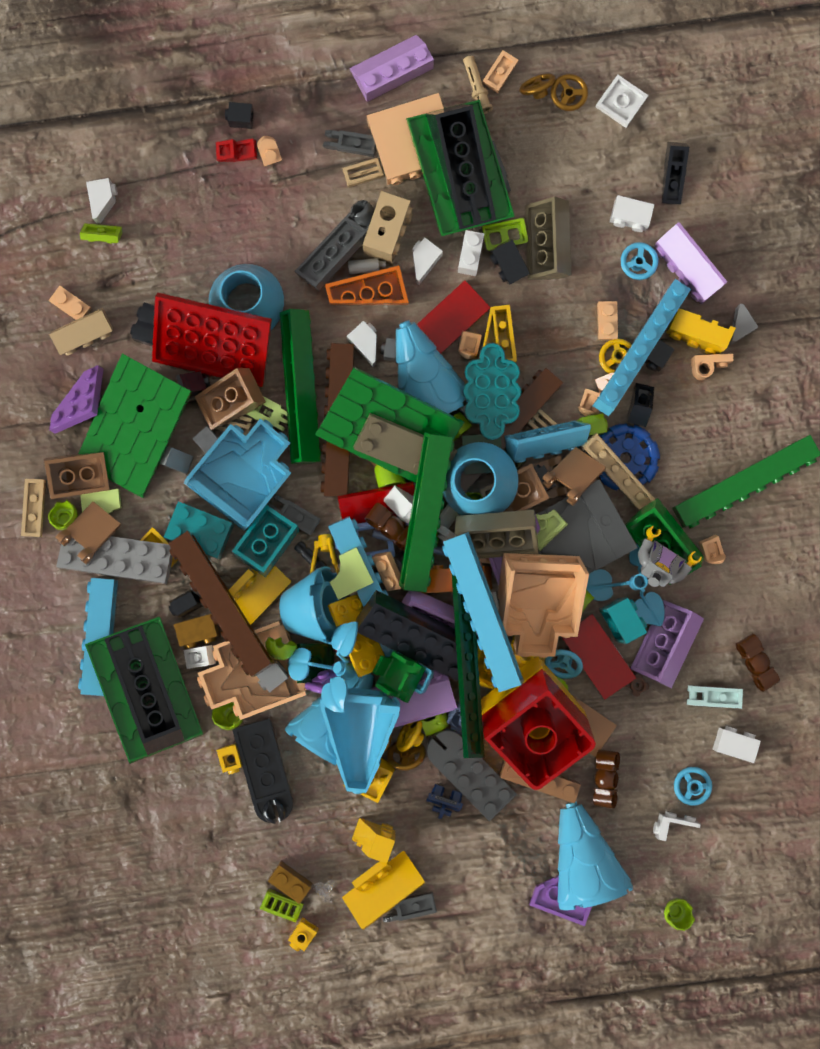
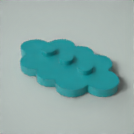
M489 343L480 351L479 359L472 360L465 367L464 373L468 383L463 389V395L468 403L465 406L464 412L466 418L471 423L479 424L480 433L484 438L495 440L504 433L505 424L512 423L519 417L520 409L516 401L521 396V387L516 381L519 378L520 370L514 361L505 359L504 350L500 345Z

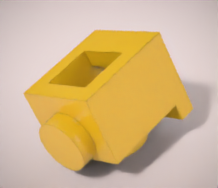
M236 743L216 750L223 773L228 771L229 774L240 771L239 768L242 767ZM230 755L234 756V762L228 760Z
M302 917L289 936L290 946L296 951H300V949L305 951L317 934L318 927ZM304 935L305 940L302 941L298 936Z

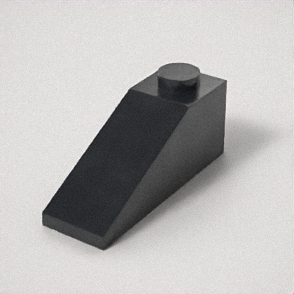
M667 142L662 203L681 205L690 148L687 143Z

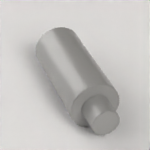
M378 258L348 261L349 275L371 273L386 268V261H378Z

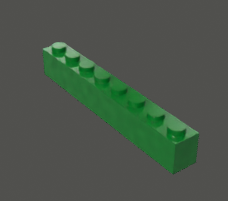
M290 308L280 312L291 464H312L321 462L319 437L315 435L318 430V412L313 368L314 357L312 355L311 319L309 310Z
M424 432L399 586L403 590L427 592V587L431 583V576L429 574L430 569L434 565L433 551L437 547L436 533L441 525L439 516L440 510L444 507V499L442 498L443 492L447 488L446 474L450 470L451 462L449 457L450 452L454 448L453 437L449 435Z
M808 435L672 507L682 528L688 526L691 529L700 524L698 520L704 517L708 520L717 515L715 511L721 508L725 511L733 506L732 502L736 500L742 502L750 497L749 493L753 491L759 493L767 488L766 484L770 482L773 484L778 483L784 479L783 475L787 473L792 475L800 471V466L804 464L809 466L817 462L816 458L820 456V451L811 435Z

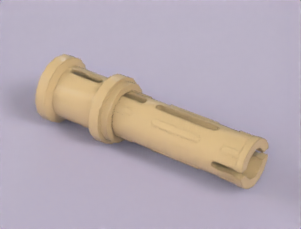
M467 56L463 59V63L465 64L473 90L472 99L480 100L483 112L486 114L493 109L487 96L488 90L483 87L475 57Z

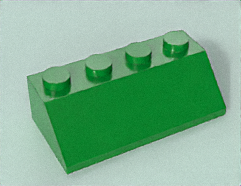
M658 498L642 507L625 524L631 537L639 547H641L644 539L648 537L646 530L654 526L652 533L655 535L656 531L661 529V534L653 538V541H657L685 559V563L688 562V556L694 551L696 552L692 555L693 560L697 561L702 556L698 564L692 565V570L688 574L702 567L703 554Z

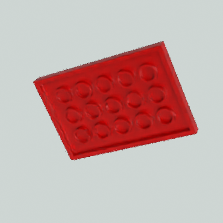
M157 292L154 309L152 362L194 372L201 371L203 374L223 378L236 368H250L257 385L263 387L272 319Z

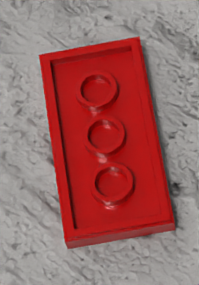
M464 280L417 325L437 346L436 349L439 353L442 354L462 335V330L467 331L491 307Z
M414 482L337 496L341 517L344 519L350 516L351 520L355 519L357 524L365 523V517L376 503L382 504L392 515L397 517L393 510L384 502V498L394 486L414 496Z
M593 614L580 621L578 637H561L570 651L580 657L583 663V670L604 700L636 679Z

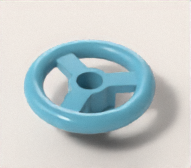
M633 243L627 246L621 255V267L624 273L632 279H647L655 273L658 267V255L646 243ZM638 248L637 255L630 262L626 263L629 252ZM644 249L652 256V266L643 257ZM636 260H640L642 264H637ZM629 268L636 272H639L644 268L647 272L644 274H636L630 271Z
M556 650L555 656H558L557 661L550 662L553 658L550 656L545 658V665L555 676L562 679L577 677L583 670V663L580 657L568 650ZM573 660L577 663L576 670L571 667ZM554 668L565 669L568 673L559 672Z
M687 767L677 774L674 781V791L681 802L691 806L700 805L710 797L712 781L703 769ZM689 773L700 774L706 783L692 779ZM683 776L687 781V791L684 796L680 791V781ZM695 783L697 787L692 790L691 785ZM703 789H706L701 798L690 800L692 795L698 796L703 792Z

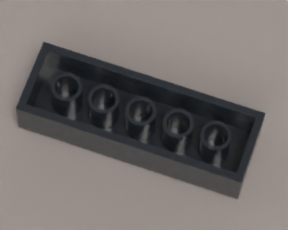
M376 590L356 618V622H358L357 633L457 681L458 666L455 629Z

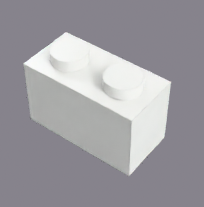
M617 195L609 222L614 223L613 225L616 227H630L636 232L646 231L650 225L654 204Z
M465 230L458 273L476 276L484 233Z
M726 726L725 729L719 727L712 750L754 763L761 742L755 739L756 735L745 731L742 735L736 733L737 729Z

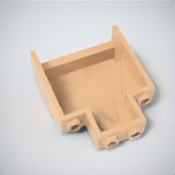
M503 553L498 599L500 601L498 612L507 636L515 635L513 647L517 656L555 657L559 636L564 638L578 637L589 573L580 556Z
M282 620L254 630L264 647L268 637L274 640L281 637L284 644L292 641ZM229 641L213 646V657L216 662L219 661L220 665L199 672V677H197L200 688H203L206 694L204 695L206 705L210 706L212 710L234 702L233 711L236 717L239 716L240 720L303 697L311 692L305 689L306 683H297L290 676L270 693L267 689L263 690L258 683L259 679L257 676L251 677L250 674H245L241 667L243 663L240 658L237 659L231 651L233 647ZM286 659V660H278V661L280 662V664L284 667V669L287 671V673L289 674V672H288V660H289V659Z

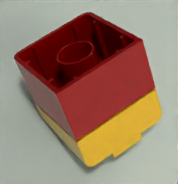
M535 657L520 668L524 679L523 684L499 692L498 688H494L481 699L484 739L532 789L539 790L595 748L596 743L585 710L539 657Z

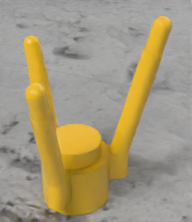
M332 534L319 535L318 541H314L310 574L315 569L319 548L321 552H330L335 573L338 574L339 569L334 550Z

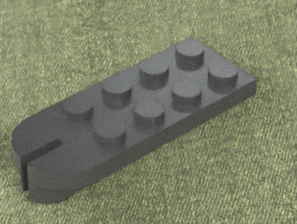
M360 200L353 204L348 215L295 270V273L319 291L363 244L375 210L372 205L366 200Z
M444 729L435 733V736L447 747L446 749L442 748L430 736L427 744V755L430 761L489 821L517 795L483 758L463 757L462 737L456 731Z

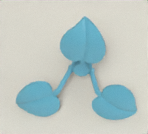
M637 544L638 548L629 554V561L632 565L638 566L639 574L633 575L629 581L612 583V576L603 569H598L589 574L587 590L594 597L593 600H608L613 595L612 587L629 585L633 590H640L641 599L634 602L638 609L636 610L638 617H642L646 624L656 626L663 624L665 611L661 597L655 592H648L645 596L643 595L648 579L641 573L642 565L638 557L640 547Z
M358 622L342 624L333 632L332 647L337 650V656L343 660L336 662L334 666L310 662L311 652L306 648L296 649L288 660L289 675L296 681H302L307 677L309 666L334 671L337 677L331 678L330 683L323 686L321 693L323 704L334 712L345 713L348 693L346 679H352L356 674L353 664L349 663L350 660L345 657L350 655L355 646Z

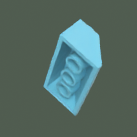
M574 420L505 435L507 454L515 463L526 461V458L529 457L537 459L544 457V454L547 453L555 455L562 453V450L565 449L572 451L575 447L580 449L579 446H582L588 439L591 426L590 424Z

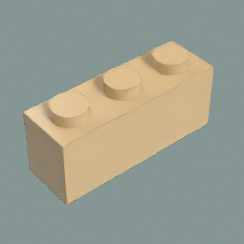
M101 308L51 331L49 335L59 354L65 353L67 356L76 352L75 348L81 345L83 348L90 346L94 343V339L100 337L102 340L109 337L113 327L104 309Z

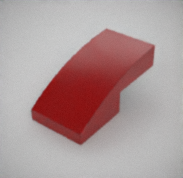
M254 138L241 141L231 139L216 142L217 161L236 162L257 159L256 140Z

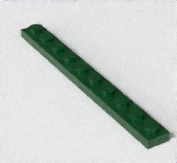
M452 575L463 757L485 758L476 632L472 630L470 624L472 620L470 613H466L464 609V597L457 590V578Z

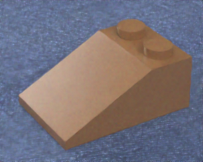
M236 368L195 396L211 430H215L255 410L266 402L250 368Z
M104 452L44 458L51 499L109 490Z
M532 463L517 471L519 483L516 496L511 505L503 512L527 510L549 499ZM494 483L480 490L483 498L491 492Z

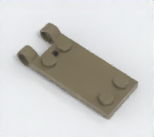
M370 413L353 448L417 475L424 435ZM455 448L450 452V461L454 459L457 453Z

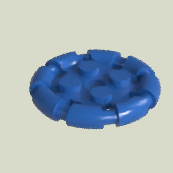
M617 424L609 427L606 433L599 435L619 459L622 453L630 455V462L624 464L633 475L640 472L642 477L638 480L642 485L653 480L659 468L657 464L658 460H660V452L656 441L652 440L651 434L637 425ZM626 433L632 434V439H625ZM611 437L616 439V442L613 444L609 441ZM644 441L648 447L643 449L639 444L640 442ZM646 458L650 459V465L644 464ZM605 472L599 476L602 479L601 482L607 487L616 491L619 489Z

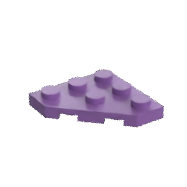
M97 365L83 372L53 412L49 429L51 432L56 434L97 416L104 370L102 367Z
M559 875L535 886L529 903L530 906L582 926L586 925L592 907L583 908L575 905V910L559 909L557 901Z

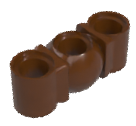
M376 503L365 517V521L376 528V530L380 529L386 538L394 540L393 543L405 551L409 526H405L404 522L392 515L385 506Z
M752 633L736 643V649L742 659H746L745 665L752 673L753 681L760 691L764 692L780 682L774 667H770L769 657L763 652L764 648L760 639Z
M598 750L596 769L598 770L595 774V784L597 787L594 788L593 794L594 806L614 809L617 805L618 789L615 788L619 780L618 773L616 772L619 770L620 765L619 752Z

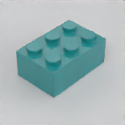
M178 501L164 538L173 541L186 531H190L194 534L207 555L221 559L235 524Z
M265 505L232 550L234 557L264 577H267L298 534V525L268 505Z
M617 598L599 608L617 643L628 644L647 633L645 629L647 624L642 617H638L636 613L638 609L632 599Z

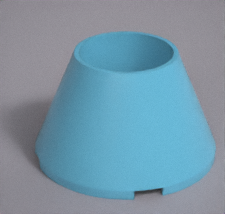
M253 264L236 265L222 272L211 287L209 304L234 310L228 306V298L231 291L241 284H253L261 289L260 298L255 306L240 312L272 319V330L279 322L280 312L283 311L284 307L283 290L276 277L265 268Z
M485 442L470 443L457 449L454 459L450 461V470L446 474L447 488L443 492L450 507L460 515L505 511L513 502L519 483L518 472L510 456L501 448ZM484 462L493 471L494 486L486 497L474 500L464 493L461 487V476L465 468L470 464Z
M324 566L316 569L283 592L280 598L279 610L282 623L288 632L332 645V635L337 627L328 605L339 601L330 584V581L337 576V573H332L330 567Z

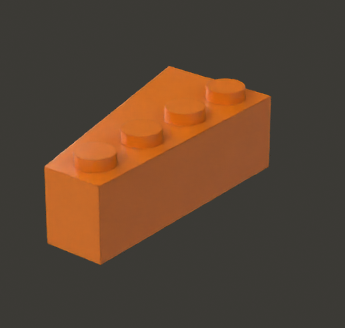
M399 265L325 284L330 305L409 304Z
M444 565L433 566L429 574L431 576L430 586L427 587V592L422 593L453 592L450 568L444 569ZM482 566L489 588L492 590L491 567Z

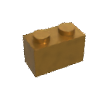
M212 614L174 624L179 646H185L188 649L197 646L196 642L204 640V644L216 641L215 637L220 636L217 625L214 624L210 617Z
M283 861L278 864L268 879L269 883L298 904L302 902L313 884Z

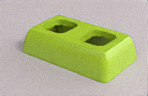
M519 218L483 226L482 231L484 233L486 249L490 251L509 240L508 230L518 229L520 239L514 241L515 245L527 243L528 235L524 219ZM496 232L500 233L502 242L492 245L489 235Z

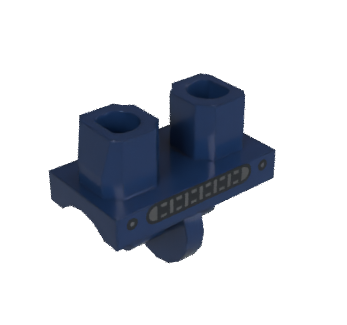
M435 784L431 793L428 794L426 801L441 806L433 805L432 811L439 813L438 819H442L443 815L450 817L452 811L445 808L459 812L463 806L461 803V792L452 790L450 798L447 799L442 797L445 788Z

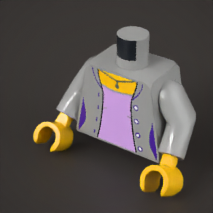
M651 526L646 530L648 537L644 539L638 551L639 561L642 565L641 573L649 578L648 583L653 587L659 585L665 587L668 583L674 584L682 581L692 570V565H696L701 561L702 556L697 561L693 560L692 555L696 552L694 551L688 556V562L685 563V559L657 541H653V538L661 534V529H658L654 535L652 533L654 526Z

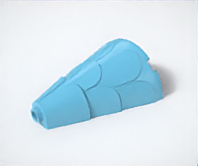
M408 320L400 323V327L396 328L398 388L446 413L453 412L464 406L462 402L466 399L463 395V389L466 383L452 369L449 362L436 349L437 346L415 322Z
M369 673L359 678L355 674L352 679L347 678L348 689H371L374 675ZM320 696L308 708L292 719L286 726L285 731L290 736H296L295 740L302 746L336 766V755L320 709Z
M351 688L348 689L345 713L334 712L328 709L323 704L322 698L320 699V709L346 791L362 794L367 793L380 766L381 757L400 715V702L396 697L389 698V695L382 691Z
M577 801L565 804L566 807L560 809L558 835L560 848L557 901L559 909L575 910V905L583 908L592 907L628 894L627 889L629 891L633 890L631 879L615 857L613 850L602 837L598 826L582 804H577Z

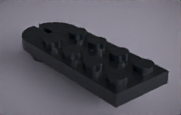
M268 718L232 729L256 815L264 822L276 824L277 819L273 809V804H275L279 814L278 820L281 822L292 811L293 797L271 719Z

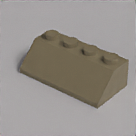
M551 197L525 205L526 231L528 235V242L526 243L527 269L530 273L528 280H551L572 276L569 201L558 197Z
M534 510L456 516L455 536L469 532L479 559L503 557V553L539 554L537 523Z

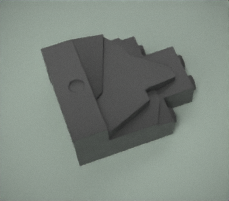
M600 480L592 483L583 492L575 505L569 504L567 502L569 497L538 513V515H542L556 510L568 523L557 536L539 551V554L580 556L589 574L638 548Z

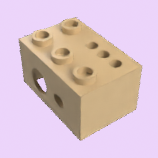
M381 191L363 242V253L365 256L378 258L380 261L393 264L395 255L398 254L401 238L404 237L406 231V224L409 225L412 219L413 208L410 207V200ZM385 217H392V218H393V219L390 220V221H385V220H383V218H385Z

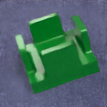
M393 650L390 657L381 655L373 670L374 674L380 675L375 687L389 696L397 697L403 702L408 703L426 667Z

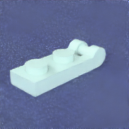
M688 685L689 699H687V705L742 709L743 689ZM697 692H702V700L697 699Z

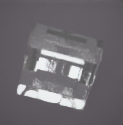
M328 879L324 884L321 881L316 882L312 888L324 902H328L333 897L330 891L336 884L331 879Z

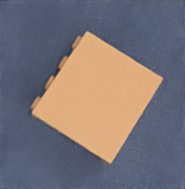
M439 93L367 115V124L371 130L383 166L387 185L392 184L395 186L401 184L403 180L409 178L410 180H415L421 177L422 171L406 118L444 109Z

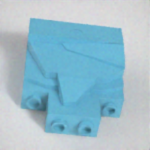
M262 419L258 420L246 436L239 426L230 424L184 481L186 486L243 531L249 527L291 474L290 468L285 463L276 461L290 444L288 437L282 432H276L269 421H263Z

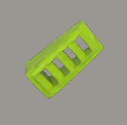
M268 888L260 909L296 923L304 903L298 904L290 897ZM271 897L275 898L272 906L268 905ZM278 900H281L282 903L279 909L275 908ZM285 903H289L286 912L282 911ZM293 905L297 906L294 914L290 915L289 913Z

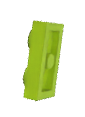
M84 223L80 231V240H87L89 242L118 243L122 236V227Z

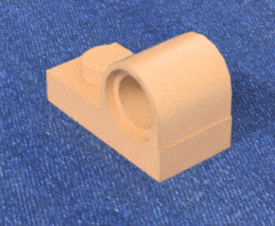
M733 354L695 355L691 358L693 376L697 380H705L714 372V365H716V368L728 367V364L733 362ZM699 366L706 367L707 374H702L699 371Z

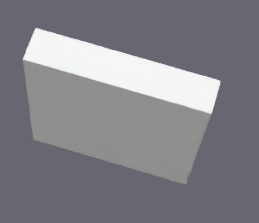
M617 74L596 104V108L627 128L648 98V95Z

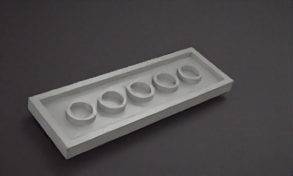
M110 536L94 553L93 558L87 565L77 556L85 549L71 537V540L65 547L61 544L57 568L162 584L168 583L173 559L169 552L171 549L169 544Z

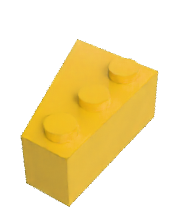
M510 305L491 307L483 347L489 343L498 344L504 350L505 359L517 363Z
M679 308L666 331L672 339L686 341L688 346L692 348L699 347L705 350L704 352L708 355L721 354L727 349L736 327L730 326L727 329L718 326V321L713 320L710 323L701 319L702 316Z
M359 818L352 841L357 842L356 845L358 847L362 845L361 850L367 857L387 864L395 843L396 830H393V826L386 823L379 825Z

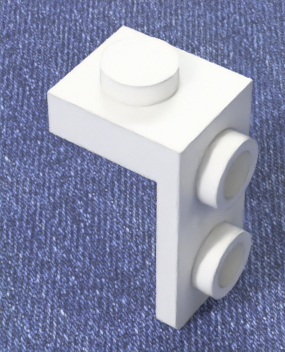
M449 504L446 505L439 516L441 525L437 530V533H439L437 537L442 541L456 537L449 530V527L459 514Z
M672 812L659 813L658 822L654 823L653 833L658 840L666 841L670 822L700 828L701 824L696 821L695 817L685 815L684 818H679L677 814Z

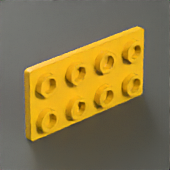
M276 566L272 568L267 577H264L254 569H248L229 591L250 625H252L291 584V580Z
M358 594L328 605L336 627L345 623L356 622L357 616L364 608ZM357 633L355 646L349 657L357 676L360 678L372 673L380 656L385 655L380 643Z
M402 851L387 864L379 861L352 882L354 888L345 894L342 899L361 929L364 930L424 885L425 880L407 853Z

